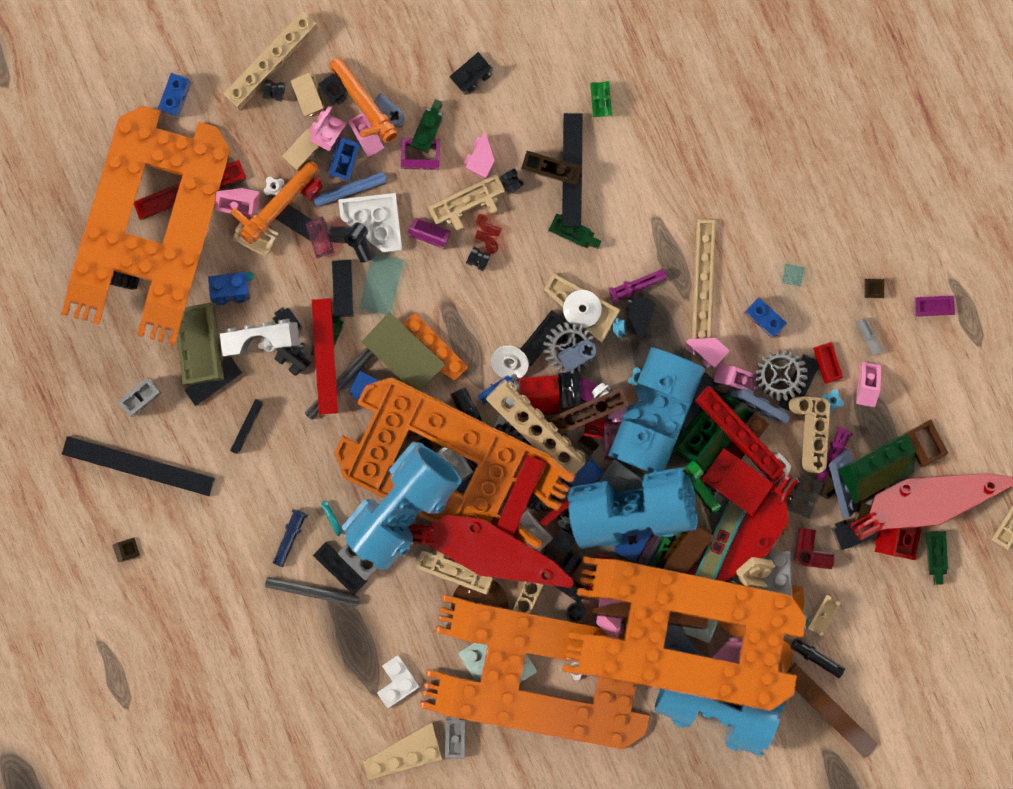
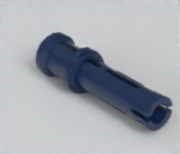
M296 509L291 511L293 514L289 523L285 525V535L272 562L280 567H284L297 534H300L302 531L301 526L304 519L308 517V514Z

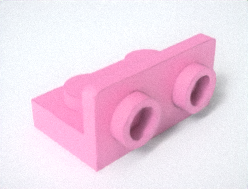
M328 106L326 111H321L317 119L318 123L314 122L309 131L312 133L309 141L328 151L332 149L347 124L330 115L331 106Z

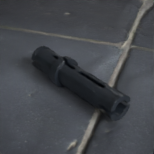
M795 638L790 648L804 656V659L807 661L809 659L838 679L843 675L845 668L815 650V647H810L798 638Z

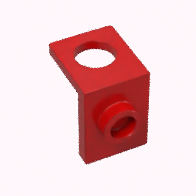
M318 178L316 181L312 179L300 194L311 201L323 188L321 179Z
M607 415L585 424L584 436L603 439ZM589 430H595L599 433H592Z

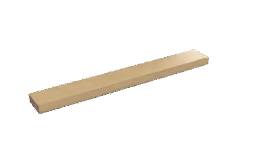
M696 219L691 339L711 338L716 220ZM691 354L690 361L705 368L704 373H710V367L707 368L700 362L702 358L697 354Z

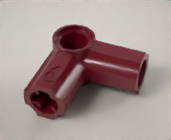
M799 528L797 548L794 555L795 563L798 566L832 570L834 553L814 551L816 530ZM803 552L808 555L806 563L800 560V555Z

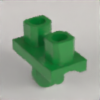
M609 81L590 83L593 118L612 116Z

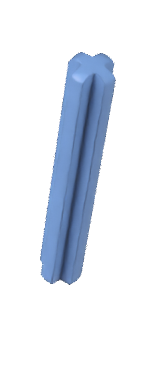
M384 172L317 195L313 199L315 205L319 207L385 183L387 179Z

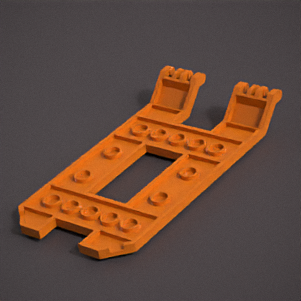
M141 106L118 118L70 276L61 315L67 316L70 311V304L74 303L78 305L74 318H79L82 306H85L82 317L83 321L88 319L90 308L96 309L93 323L99 325L114 271L152 281L137 336L143 337L146 331V324L154 326L150 339H155L157 328L160 327L161 331L158 341L162 342L165 329L173 331L168 343L175 346L230 148L216 126L198 122L194 138H189L158 129L157 125L161 111ZM145 165L182 176L163 243L125 233Z
M393 377L368 384L364 387L357 404L374 412L360 443L343 435L334 452L336 460L342 469L341 473L344 479L383 498L395 486L389 469L396 462L395 459L409 430L478 463L464 494L455 490L449 497V501L445 504V509L440 513H428L423 510L417 514L433 523L444 515L449 514L484 519L497 527L502 515L498 511L513 481L516 482L527 454L545 461L533 493L547 506L559 510L561 503L558 500L552 499L549 495L552 493L564 499L566 496L565 492L569 490V486L560 482L558 477L560 476L568 482H573L575 478L573 473L564 469L552 456ZM519 522L514 538L524 544L527 542L535 548H540L542 541L534 537Z
M583 557L582 563L596 566V571L581 570V575L594 577V579L579 578V582L593 585L592 591L579 588L577 589V595L587 598L612 599L631 603L624 641L604 636L569 633L568 639L571 641H581L582 647L567 646V651L580 653V656L565 654V658L567 660L579 661L578 667L564 664L563 672L599 676L767 711L773 710L794 695L797 676L778 672L784 635L803 638L806 617L791 595L620 560ZM670 611L744 626L739 663L663 649Z
M442 594V602L455 603L454 610L440 607L439 612L453 616L438 615L437 619L439 621L451 622V626L449 629L437 625L435 633L487 645L480 682L461 679L440 671L427 669L426 676L438 678L439 684L424 683V687L435 689L437 692L423 690V696H431L436 699L435 704L428 701H420V708L432 710L449 717L618 749H625L646 734L650 715L631 711L637 684L598 676L593 704L519 690L526 653L567 660L565 654L580 656V653L566 650L568 645L577 648L582 647L581 641H571L568 639L569 633L609 637L602 628L475 603L459 597ZM623 631V634H619L618 639L624 641L626 632ZM567 660V661H572V662H577V663H579V661H576V660Z

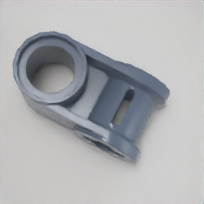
M380 93L374 100V103L383 114H386L390 123L396 128L401 127L405 121L402 111ZM398 115L399 120H393L391 116Z
M583 340L558 353V357L568 372L593 358L596 354V346L588 340ZM585 345L591 347L588 354L582 352L585 350Z

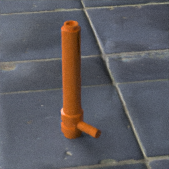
M339 58L333 59L329 63L331 71L371 123V128L361 130L360 136L364 138L377 134L385 143L393 141L398 135L396 127L390 123L386 114L380 111L343 60Z
M313 161L307 162L259 214L253 216L250 220L237 208H234L230 213L244 225L240 236L249 244L253 241L256 242L259 239V235L266 232L269 224L318 174V165Z

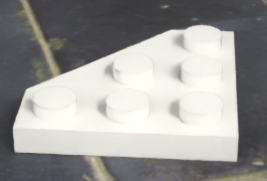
M396 193L338 199L340 218L349 226H353L356 222L364 224L368 229L367 240L383 253L402 251Z

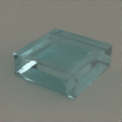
M785 264L782 283L801 287L805 267Z

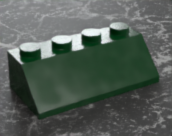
M715 390L733 412L746 423L752 414L744 402ZM701 408L677 439L673 452L687 463L695 461L701 470L707 473L722 450L726 449L732 440Z
M906 433L893 438L840 467L838 471L855 504L914 472L915 449Z

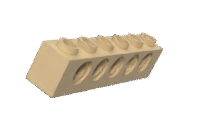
M302 10L223 93L224 96L240 110L265 84L266 79L269 80L318 28L317 24Z
M504 379L488 394L486 400L534 448L552 456L564 469L576 474L586 462L582 451L576 450L566 436H562L557 432L558 429L552 422L548 423L544 419V414L539 409H534L530 405L531 402L526 396H521L516 391L517 388L512 382H507ZM512 398L515 404L509 405L505 399ZM524 411L529 417L524 419L520 417L519 412ZM539 425L542 428V431L536 432L533 429V426ZM551 438L555 440L556 444L549 445L546 440ZM566 452L570 458L564 459L560 456V453Z

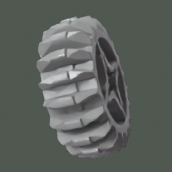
M564 322V329L560 324L557 325L558 331L552 328L550 331L554 335H546L550 342H544L543 344L549 346V349H544L543 352L550 353L545 359L547 361L552 360L549 365L551 367L556 365V371H560L562 368V373H567L562 362L557 358L555 349L563 351L565 348L561 346H569V343L570 346H574L576 344L575 333L582 341H591L593 339L591 335L586 337L589 333L587 329L582 331V325L576 328V323L574 322L570 328L567 322ZM569 333L564 342L556 343L560 336ZM585 345V350L582 352L588 354L590 347ZM586 362L581 364L585 368L588 366ZM580 366L576 368L578 372L582 371Z
M776 349L775 356L768 352L770 357L768 360L766 357H762L765 364L758 363L762 370H756V374L761 375L756 378V381L762 382L758 387L759 389L765 388L763 390L764 395L770 392V399H773L776 394L777 401L781 400V395L787 401V394L795 398L793 393L795 390L799 394L801 393L798 386H806L801 380L808 379L806 375H802L808 371L807 368H801L805 365V362H798L801 358L799 355L793 358L794 352L791 351L787 356L786 349H783L782 355H780L779 350ZM780 360L789 361L788 364L782 367L774 364V362ZM794 366L797 369L795 382L789 378V374ZM768 368L774 372V376L769 384L766 379ZM775 369H777L779 372L781 371L782 373L783 371H785L784 374L787 380L785 378L778 379L779 375ZM780 383L790 386L784 390L774 389Z

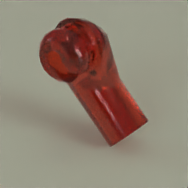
M479 214L477 220L475 219L476 225L485 233L498 237L501 233V228L486 223L488 217Z
M477 230L475 239L485 243L489 254H495L498 251V243L495 236Z

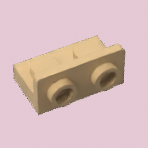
M751 557L736 573L743 586L766 589L768 586L763 578L771 573L775 564L772 560Z

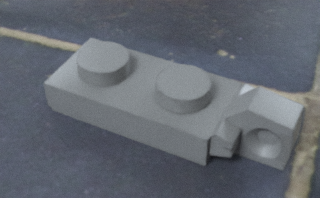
M447 716L445 758L464 759L465 720Z

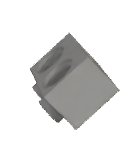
M147 377L119 400L118 403L129 417H134L162 394V391L151 378Z
M346 544L337 554L366 580L377 569L374 567L375 563L373 562L371 569L364 568L363 559L358 555H351L349 552L350 546Z

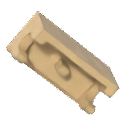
M307 73L291 80L305 117L318 114L322 110L326 111L327 105L315 74Z
M309 128L282 155L297 171L307 162L314 161L324 151V148L309 141L312 134L309 132Z
M240 222L235 230L236 233L233 236V240L267 257L276 243L278 232L268 228L264 234L261 233L259 235V239L256 242L253 241L249 244L240 236L244 226Z
M824 594L806 628L823 636L841 603Z

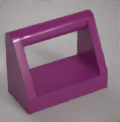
M402 138L401 169L439 170L440 139H434L431 146L436 147L435 160L405 159L406 146H410L413 139Z
M418 218L414 219L408 231V236L441 249H445L451 234L449 230Z

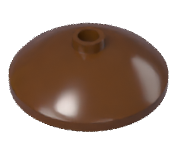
M494 580L488 595L459 585L453 594L455 597L475 603L508 609L507 595L501 585ZM451 603V609L454 610L455 603Z

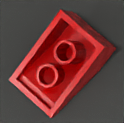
M725 449L722 450L702 478L703 483L751 516H753L774 486L772 482Z

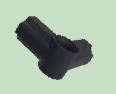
M356 222L353 226H332L329 229L328 238L330 242L346 243L353 247L361 263H366L375 257L366 238L368 229L364 224Z
M466 387L451 394L459 411L482 421Z
M568 552L559 567L572 577L582 560ZM574 579V584L570 588L553 586L578 603H580L583 597L577 595V589L583 588L588 590Z

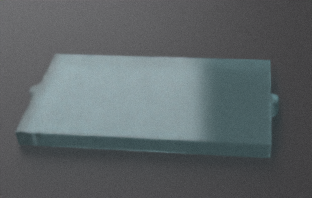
M375 254V257L370 262L360 303L361 309L373 311L374 314L377 312L386 315L389 312L391 313L403 260L391 258L389 255Z

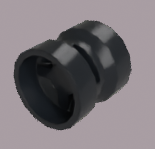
M266 79L263 98H274L276 101L282 102L285 93V83H273L272 80Z
M516 168L499 177L501 183L505 184V190L508 194L517 191L525 185L518 178Z
M473 247L466 264L477 266L478 270L484 271L491 254L480 252L479 248Z
M574 602L568 605L566 614L570 621L577 623L584 619L586 611L582 604Z

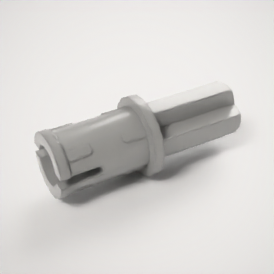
M863 318L857 321L856 325L864 338L862 341L866 342L871 355L874 356L882 352L883 349L875 336L877 334L873 332L867 319Z

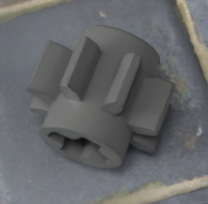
M567 508L558 515L560 519L558 523L560 528H564L566 532H573L569 508Z

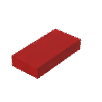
M832 342L814 347L813 350L824 383L827 384L842 379L843 375Z
M568 498L561 503L559 510L553 509L540 520L544 527L569 507Z

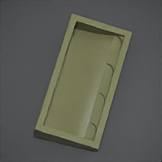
M204 303L185 307L177 336L183 385L224 380L215 305Z
M390 312L362 340V343L405 384L419 391L445 365Z

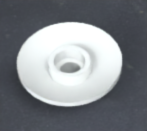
M577 290L571 293L563 305V313L566 320L570 324L576 323L577 328L580 325L583 328L594 325L600 318L602 310L598 297L587 290ZM580 305L586 306L585 312L579 311Z
M501 346L494 351L491 357L493 370L502 378L509 375L512 380L522 378L528 370V359L524 352L517 347Z

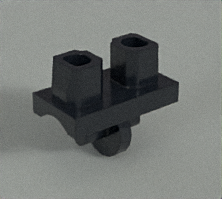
M303 342L299 346L276 349L278 352L274 359L282 365L287 359L293 364L288 370L295 376L307 369L312 363L305 358L308 353L303 350L305 346Z
M578 372L558 373V386L560 387L559 404L561 407L581 405L579 390H582V386H579Z

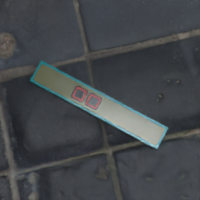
M730 501L727 503L714 532L712 543L707 548L695 576L713 580L717 578L746 513Z

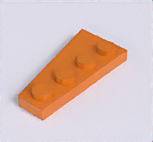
M415 313L403 324L445 363L439 372L455 381L469 368Z

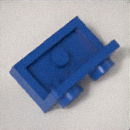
M246 272L208 276L210 300L213 304L225 305L231 301L243 303L250 299Z

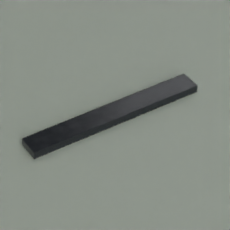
M69 436L66 437L62 455L206 496H210L215 480L214 477Z

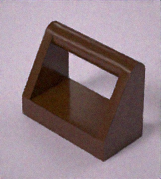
M931 419L903 433H907L915 449V457L921 467H925L948 454ZM924 427H927L940 452L929 459L915 434Z

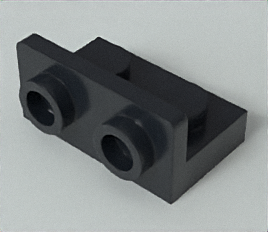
M477 52L450 75L449 78L464 95L467 92L471 94L478 88L476 84L481 80L485 82L493 75L491 73L493 67Z

